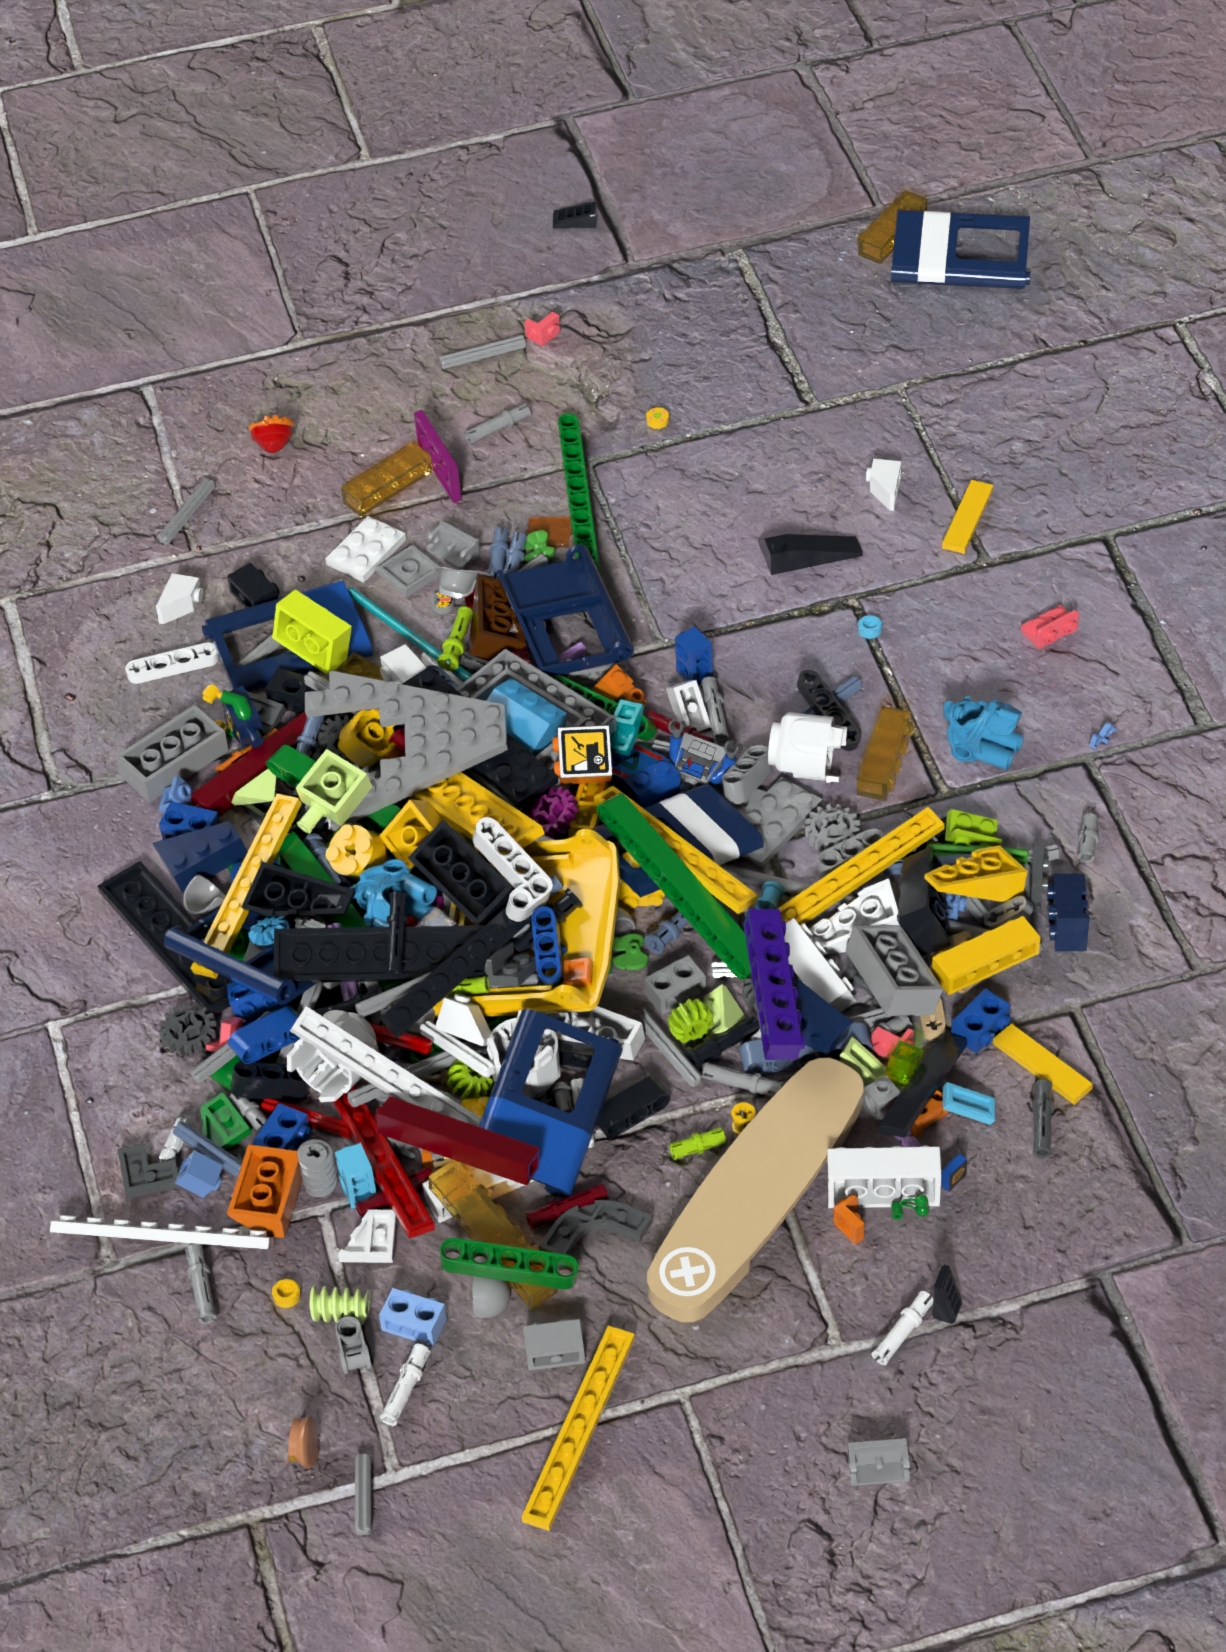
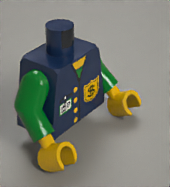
M208 685L202 692V698L210 704L216 698H219L220 702H222L225 723L220 720L215 721V723L225 730L227 737L236 738L240 746L248 744L252 748L261 746L264 742L261 718L244 686L242 685L231 691L224 690L220 692L215 685Z

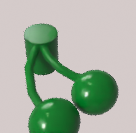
M918 1194L915 1198L892 1203V1218L895 1220L903 1218L902 1207L914 1209L920 1217L927 1216L929 1214L928 1198L923 1194ZM908 1201H914L915 1204H916V1207H914V1206H912V1205H908V1204H902V1203L908 1202Z

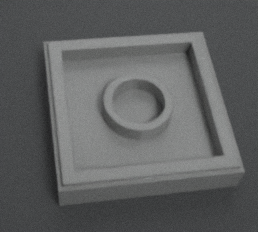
M412 544L377 566L376 572L407 598L440 577V574L435 571L436 567L440 566Z

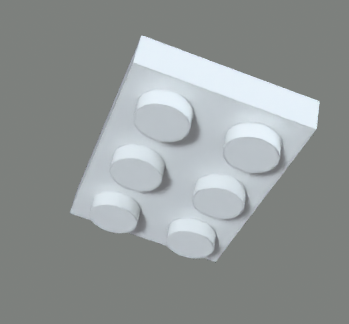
M367 516L325 558L326 565L364 583L376 571V567L384 563L406 541V534Z

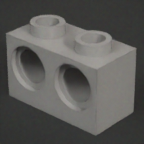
M688 955L645 977V995L659 1013L664 1015L672 1009L679 1007V1003L684 1004L688 999L692 1000L706 993V976Z

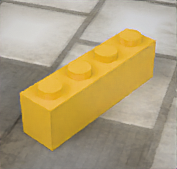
M1024 916L1015 920H1009L1004 925L985 931L976 938L963 941L958 946L947 951L939 952L936 956L932 957V973L949 996L1038 955L1040 936Z

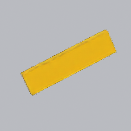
M971 480L942 542V549L965 554L994 491V485Z
M1012 1023L993 1038V1045L1040 1080L1051 1081L1053 1083L1052 1089L1073 1105L1092 1090L1093 1083Z

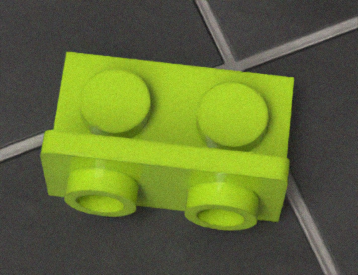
M954 809L947 812L945 841L975 846L993 847L1002 845V839L997 838L998 820Z

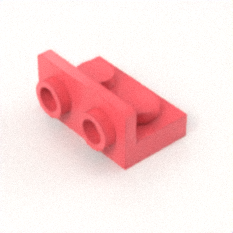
M1059 605L1024 623L1021 626V632L1040 649L1077 630L1079 612L1073 610L1069 613Z

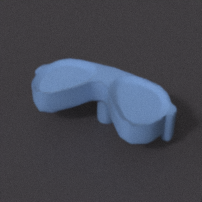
M1107 722L1099 734H1093L1089 746L1096 750L1101 741L1108 745L1110 741L1106 738L1114 731L1116 732L1117 729L1113 724Z

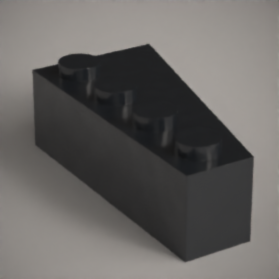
M931 847L903 858L902 880L899 885L900 899L898 900L899 914H897V921L902 929L907 930L923 956L952 945L951 937L945 932V930L950 928L949 920L945 918L944 910L948 909L945 895L943 892H938L924 879L926 873L943 866Z

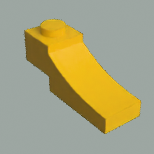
M608 783L579 784L575 799L578 801L576 806L579 808V812L574 813L577 819L569 823L571 828L568 829V838L575 836L576 832L581 829H592L599 826L600 818L597 814V806L594 805V796L605 791Z

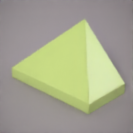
M267 769L238 790L233 797L232 803L237 806L273 801L276 776Z
M723 984L704 996V1003L712 1011L711 1014L714 1025L709 1028L710 1033H706V1038L719 1036L746 1019L733 996Z
M853 1036L848 1040L840 1054L841 1062L859 1073L864 1087L884 1076L889 1078L891 1071Z

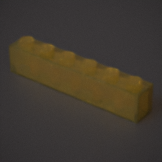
M452 1160L429 1176V1189L473 1241L538 1250L534 1245L530 1246L525 1241L524 1233L517 1225L513 1226L508 1221L507 1214L502 1206L499 1204L495 1205L492 1202L486 1187L475 1182L473 1174L466 1164L461 1165L458 1161ZM510 1260L504 1261L502 1263L506 1267H512L515 1265V1263ZM533 1265L530 1267L534 1271H541L544 1269L540 1265ZM507 1281L531 1311L558 1293L559 1290Z

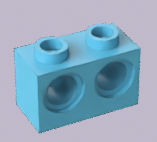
M361 1143L344 1147L342 1150L335 1152L340 1184L351 1209L355 1208L354 1203L376 1193L372 1167Z

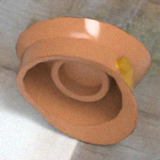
M311 1416L294 1418L289 1434L286 1465L290 1462H298L306 1469H310L316 1464L319 1453L316 1423Z

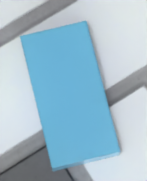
M949 1082L943 1086L944 1110L989 1125L995 1121V1098Z

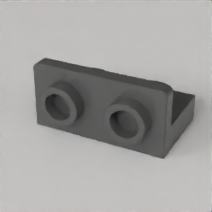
M506 942L487 959L485 964L489 985L519 987L531 974L537 971L535 957H529L528 954L515 955L513 942Z

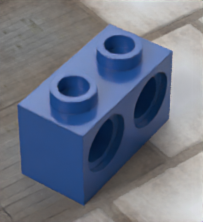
M695 626L676 636V671L686 681L696 680L698 685L702 683L704 678L713 677L712 643Z
M172 801L159 822L162 840L220 824L216 811Z
M235 982L227 984L229 1004L235 1016L243 1018V1021L285 1006Z
M985 988L952 1020L951 1035L966 1037V1047L977 1054L984 1046L988 1047L992 1043L994 1036L1000 1030L1003 1031L1010 1024L1011 1004Z
M279 1103L252 1142V1145L297 1151L302 1141L305 1142L310 1135L311 1127L309 1126L307 1114Z

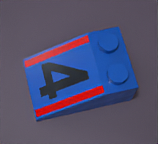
M637 744L633 746L630 756L618 754L611 758L612 778L609 783L642 808L680 793V772L666 757Z

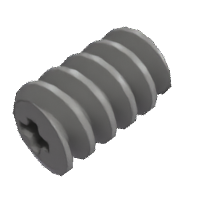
M312 1139L301 1144L297 1153L305 1191L313 1197L328 1196L337 1186L332 1149L322 1140Z

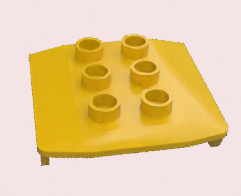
M581 829L571 838L537 841L522 849L550 878L554 875L563 886L562 890H559L548 899L549 904L557 902L565 894L567 888L583 904L581 909H575L566 917L567 921L565 923H559L561 942L567 949V952L563 954V964L564 960L590 957L593 962L592 985L573 987L564 985L562 982L558 987L553 988L552 985L545 986L540 979L539 986L491 988L489 993L467 995L471 998L470 1002L479 1005L484 1017L518 1015V1011L523 1009H531L542 1014L587 1012L595 1009L599 1004L610 969L620 890L618 850L612 842L606 841L594 830ZM522 869L516 870L517 872L522 874L526 873V871ZM451 902L448 926L475 925ZM531 948L524 953L528 954L529 957H535V953ZM548 969L545 972V976L551 977L555 975L557 969ZM444 998L433 1007L436 1019L439 1017Z

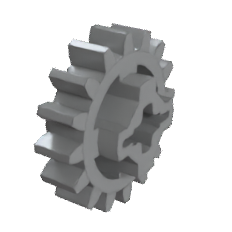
M827 804L824 810L819 806L817 807V813L810 812L809 819L805 820V837H808L809 844L815 843L816 850L821 847L826 850L860 833V821L857 820V814H850V808L848 807L841 810L840 804H837L835 808Z

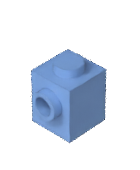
M194 1150L182 1162L175 1184L204 1198L211 1191L215 1192L222 1181V1177L219 1175L223 1165L216 1162L212 1157Z

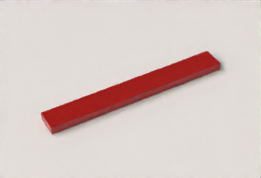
M354 1085L347 1093H344L336 1101H332L355 1144L361 1143L371 1164L373 1176L408 1238L434 1231V1221L386 1137L377 1133V1122L367 1104L364 1103L357 1107L350 1105L347 1098L348 1093L358 1089Z

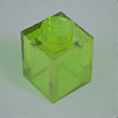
M899 1040L890 1055L884 1076H887L895 1085L904 1088L919 1067L925 1050Z

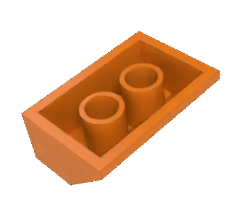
M248 1144L227 1215L250 1230L267 1231V1236L285 1238L302 1182L297 1156L298 1151Z

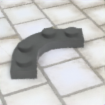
M595 1200V1204L586 1205L581 1208L577 1205L567 1210L555 1221L540 1243L539 1251L569 1255L584 1235L595 1230L617 1232L640 1242L653 1223V1215L627 1204L611 1200Z

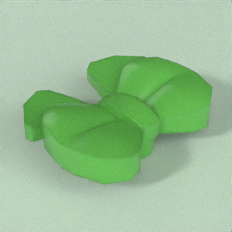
M540 530L527 535L524 550L534 549V551L524 557L526 563H529L539 554H542L544 557L546 556L548 560L554 557L555 549L546 544L549 539L547 532Z
M628 934L621 938H614L612 950L625 951V954L613 958L614 965L622 970H625V968L627 970H639L646 967L648 956L641 952L640 949L644 945V938L639 934Z

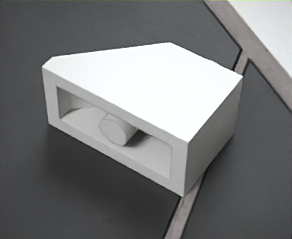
M873 458L872 468H867L866 482H870V492L889 510L894 511L901 481V461Z
M171 574L156 605L160 624L168 623L195 610L198 602L202 601L204 594L199 578Z
M688 680L666 688L673 712L680 723L685 721L687 727L693 726L698 732L711 727L696 680Z
M462 994L445 997L435 1028L475 1044L486 1046L487 1038H489L491 1031L479 1005L470 1002L471 998Z

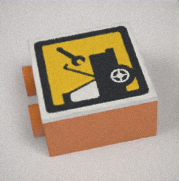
M609 726L558 728L557 737H553V752H558V761L554 762V773L559 777L560 785L611 782L612 767Z

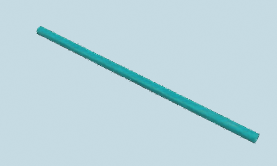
M350 587L348 589L353 600L437 661L438 657L442 654L441 651L355 588ZM460 665L456 670L451 671L464 681L472 676L471 673Z

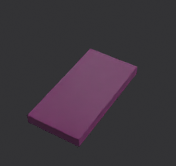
M423 410L414 412L417 445L451 501L454 503L461 501L458 466Z

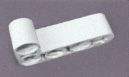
M489 817L480 819L476 824L473 843L515 888L510 893L506 914L513 921H523L531 916L534 910L548 902L553 886L552 880L496 820ZM500 850H504V851L508 852L509 854H508V855H503V854H501L499 851H500ZM522 869L526 871V873L522 874L517 872L516 870ZM534 888H541L544 892H537ZM514 903H521L525 907H517Z

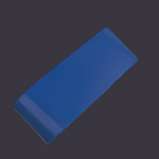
M542 906L534 910L531 918L536 968L542 983L545 986L552 985L555 988L562 984L564 975L560 928L553 910ZM543 918H551V922L548 925H539ZM546 943L554 944L550 951H542ZM548 969H557L555 975L551 977L545 976V972Z
M291 1006L283 1007L233 1032L228 1039V1046L243 1063H253L300 1039V1037L290 1031L300 1015Z

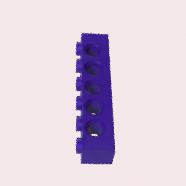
M748 909L743 926L765 1060H797L801 1049L805 1047V1035L800 1033L801 1011L796 1009L798 994L797 988L792 985L794 969L793 965L789 964L788 961L790 945L789 942H785L784 937L786 934V922L781 919L780 909Z

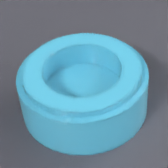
M873 615L862 617L858 622L859 634L867 639L880 636L882 633L881 619Z

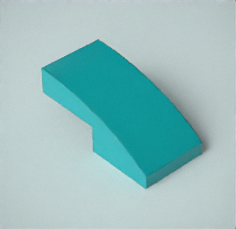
M620 699L613 715L616 717L617 730L610 735V751L612 753L630 756L641 724L643 704Z

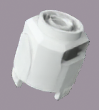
M788 712L782 717L781 723L773 722L768 764L776 766L779 771L793 773L795 778L826 781V783L832 781L840 782L841 776L830 775L834 748L846 746L847 727L835 725L834 717Z
M331 1010L322 1016L379 1053L375 1032L369 1022L363 1017L341 1010ZM302 1038L294 1044V1048L287 1054V1071L293 1072L296 1069L301 1078L310 1087L322 1093L319 1096L320 1102L336 1101L344 1093H347L361 1078V1076Z
M521 1010L518 1011L517 1018L509 1019L499 1024L491 1032L489 1038H487L489 1061L494 1063V1069L496 1070L495 1074L492 1075L494 1081H496ZM546 1029L542 1035L523 1087V1094L532 1099L539 1093L547 1091L561 1076L558 1040L555 1032L550 1029Z

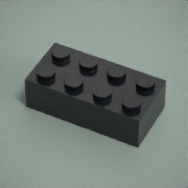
M444 819L408 857L475 925H486L507 906L510 893L515 890L493 864L454 826Z

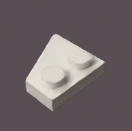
M368 1210L362 1218L360 1226L356 1227L350 1235L351 1240L344 1250L341 1249L339 1251V1262L393 1263L397 1223L394 1211Z

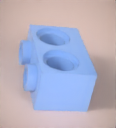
M392 1288L379 1314L382 1331L433 1347L447 1320L445 1304L435 1298L427 1299L415 1295L409 1290L401 1291Z

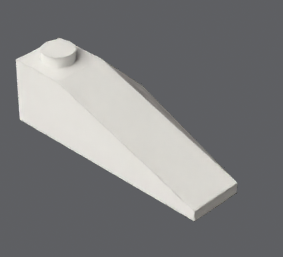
M889 879L864 888L857 893L859 897L850 904L846 905L844 903L838 907L839 912L829 919H822L809 928L813 934L809 939L813 943L818 941L827 953L824 956L846 952L845 950L854 925H899L897 921V914H899L898 898Z

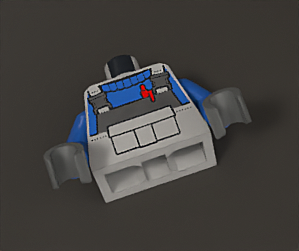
M675 719L670 721L668 729L673 733L670 736L671 764L680 772V779L683 780L679 792L683 793L704 784L713 786L722 782L723 775L736 762L737 758L735 755L743 751V745H737L734 751L732 748L734 739L727 741L724 747H721L687 733H684L682 736L681 732L685 730L686 722L681 721L680 729H676L674 726Z

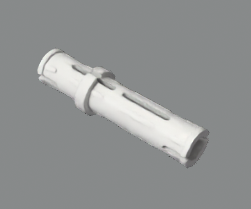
M920 1291L911 1305L901 1311L900 1319L871 1353L874 1359L880 1356L876 1362L886 1365L914 1327L920 1326L922 1317L933 1305V1297L926 1300L930 1296L929 1293Z
M415 1344L406 1364L401 1366L399 1379L380 1415V1419L385 1424L397 1425L416 1382L422 1378L423 1367L431 1354L428 1347L422 1344Z

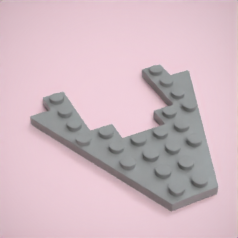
M329 671L330 689L305 692V713L307 718L379 708L381 727L405 724V757L380 760L381 779L370 781L372 789L343 825L351 824L508 750L506 709L504 704L336 671ZM305 804V810L307 812L310 807ZM331 820L333 831L342 827Z

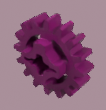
M559 787L555 791L554 788H550L548 794L544 792L539 799H534L535 805L528 806V810L531 813L526 815L542 826L545 836L554 839L556 833L563 835V829H570V821L577 819L574 813L579 812V808L576 806L578 801L568 789L564 790L562 787Z

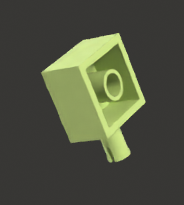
M326 749L295 788L301 802L310 807L300 821L297 822L299 828L310 834L322 817H327L338 825L343 826L372 789L367 773Z

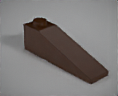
M477 574L469 649L470 655L492 660L504 649L514 652L524 648L525 636L516 619L514 610L511 609L508 603L509 599L501 580Z

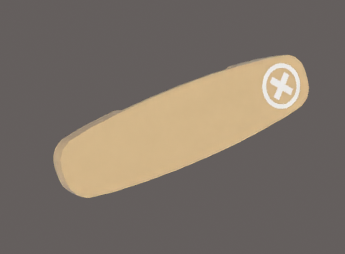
M818 1058L809 1061L787 1081L745 1127L686 1205L660 1246L647 1271L648 1297L651 1304L659 1312L680 1322L701 1320L722 1302L749 1273L752 1258L778 1229L827 1162V1149L841 1147L852 1130L863 1107L864 1086L859 1073L846 1064L831 1058Z

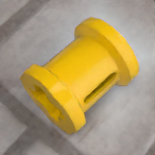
M741 1102L732 1108L731 1117L734 1120L732 1131L734 1135L739 1136L744 1130V1125H748L756 1116V1110L751 1104Z

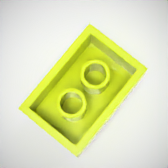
M295 589L276 604L272 639L329 675V671H335L347 661L352 626Z

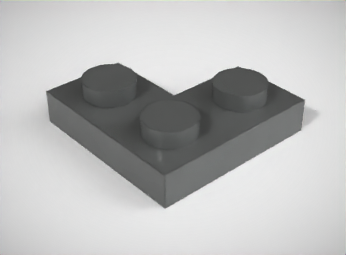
M145 1144L117 1149L127 1199L181 1187L175 1184L178 1176L175 1159L149 1165Z

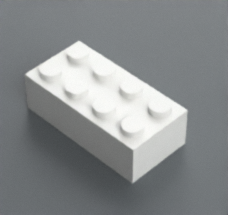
M894 1146L892 1148L865 1147L847 1149L839 1147L827 1149L828 1208H834L841 1199H847L852 1194L858 1197V1208L891 1207V1204L894 1202L915 1198L918 1194H923L928 1198L927 1206H940V1147ZM908 1201V1202L902 1203V1204H908V1205H912V1206L916 1207V1204H915L914 1201Z

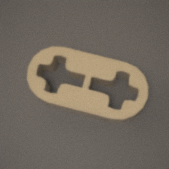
M941 998L934 1015L919 1016L921 1033L929 1041H937L941 1034H945L946 1022ZM930 1022L935 1023V1028L937 1030H932V1028L930 1027Z

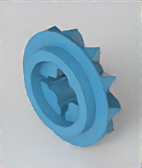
M285 916L266 917L262 921L258 920L257 925H253L250 928L251 931L248 933V936L255 945H270L274 943V929H290V925Z

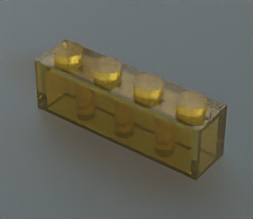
M906 190L899 197H896L893 203L882 212L881 216L876 221H873L864 233L859 235L857 239L858 255L881 264L894 251L898 210L927 211L928 199Z
M411 442L342 485L343 504L359 517L364 516L432 473L431 455L414 442Z
M885 706L881 707L857 777L858 796L887 801L889 792H894L896 785L895 774L901 771L903 761L901 756L906 755L909 744L907 738L912 737L915 723L911 722V711Z

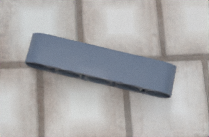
M859 1022L852 1023L847 1037L827 1056L805 1045L804 1049H801L797 1060H765L762 1039L744 1043L739 1048V1053L745 1073L752 1075L758 1073L764 1076L798 1070L809 1061L818 1058H831L841 1062L840 1054L852 1036L870 1053L873 1052V1045L867 1025Z

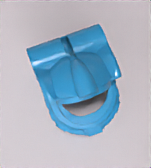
M967 696L964 701L955 704L952 701L945 702L943 705V716L949 722L947 739L952 746L951 754L953 757L962 762L979 760L1007 771L1013 761L1014 753L1019 752L1023 743L1024 735L1013 731L1021 719L1022 712L1008 703H1001L998 698L989 702H971V698Z
M389 860L383 865L371 867L360 874V882L350 887V889L355 890L353 899L356 898L359 906L364 910V921L368 927H389L386 920L390 914V893L392 892L407 894L405 916H412L425 926H432L438 919V909L430 905L436 897V888L411 874V870L406 867L405 862L402 860Z

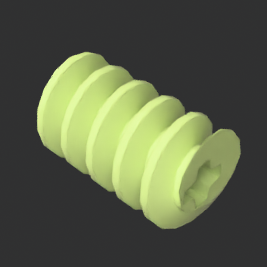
M315 1285L312 1286L309 1306L313 1321L318 1322L323 1317L324 1322L329 1323L334 1317L337 1323L341 1318L351 1316L355 1317L363 1325L368 1317L371 1304V1292L369 1289L365 1297H361L360 1289L358 1288L354 1296H350L349 1288H345L343 1294L339 1295L338 1288L334 1287L330 1295L327 1292L326 1286L322 1287L320 1294H317Z

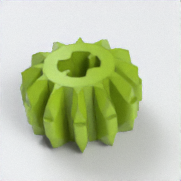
M688 999L684 1004L679 1003V1007L672 1009V1014L667 1018L670 1032L682 1043L688 1041L694 1043L696 1039H702L704 1034L710 1033L709 1028L714 1025L712 1011L699 999L694 1001Z
M459 1059L454 1061L446 1075L448 1078L447 1086L453 1088L452 1094L460 1095L461 1101L466 1098L485 1096L493 1083L491 1076L485 1078Z

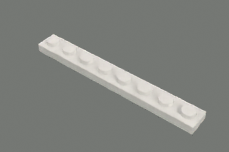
M307 1006L290 1031L390 1096L479 1127L480 1117Z
M60 1215V1220H53L50 1225V1232L258 1249L274 1248L275 1238L267 1236V1231L250 1230V1235L239 1234L240 1229L223 1228V1233L212 1232L211 1226H196L195 1230H185L184 1224H168V1228H158V1222L141 1221V1226L131 1225V1220L114 1219V1224L104 1223V1218L87 1217V1222L76 1221L77 1216Z

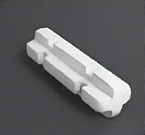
M179 1117L174 1124L175 1127L178 1123L183 1121L189 1126H191L190 1120L187 1118L184 1119L182 1117ZM174 1128L171 1130L164 1145L165 1148L160 1153V1162L176 1160L177 1157L175 1155L179 1153L184 1141L173 1134Z

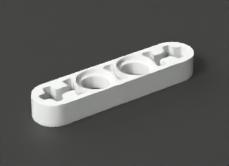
M202 643L132 660L126 665L125 671L127 679L131 683L138 684L213 666L219 661V656L213 643ZM181 658H190L186 663L178 662ZM159 663L167 664L164 668H155Z

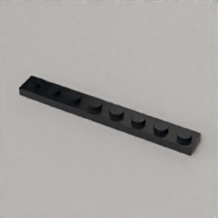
M514 903L517 907H525L521 903ZM505 907L380 1017L382 1022L396 1038L400 1037L531 921L532 915L523 921L516 922L507 916Z

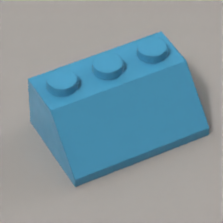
M512 678L495 687L487 699L489 702L505 705L507 733L534 756L553 742V737H557L558 728H565L566 712Z

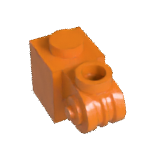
M617 664L591 690L614 702L621 699L640 703L643 706L646 705L644 693L632 685L634 681Z

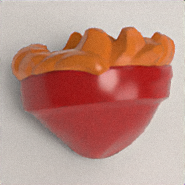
M266 415L263 421L250 424L251 439L266 452L276 453L282 450L289 438L292 437L294 421L285 416L281 418L273 415L270 418V416Z

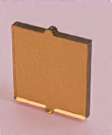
M570 517L529 518L526 536L532 532L544 530L548 533L549 538L546 543L547 546L569 548V536L572 535Z

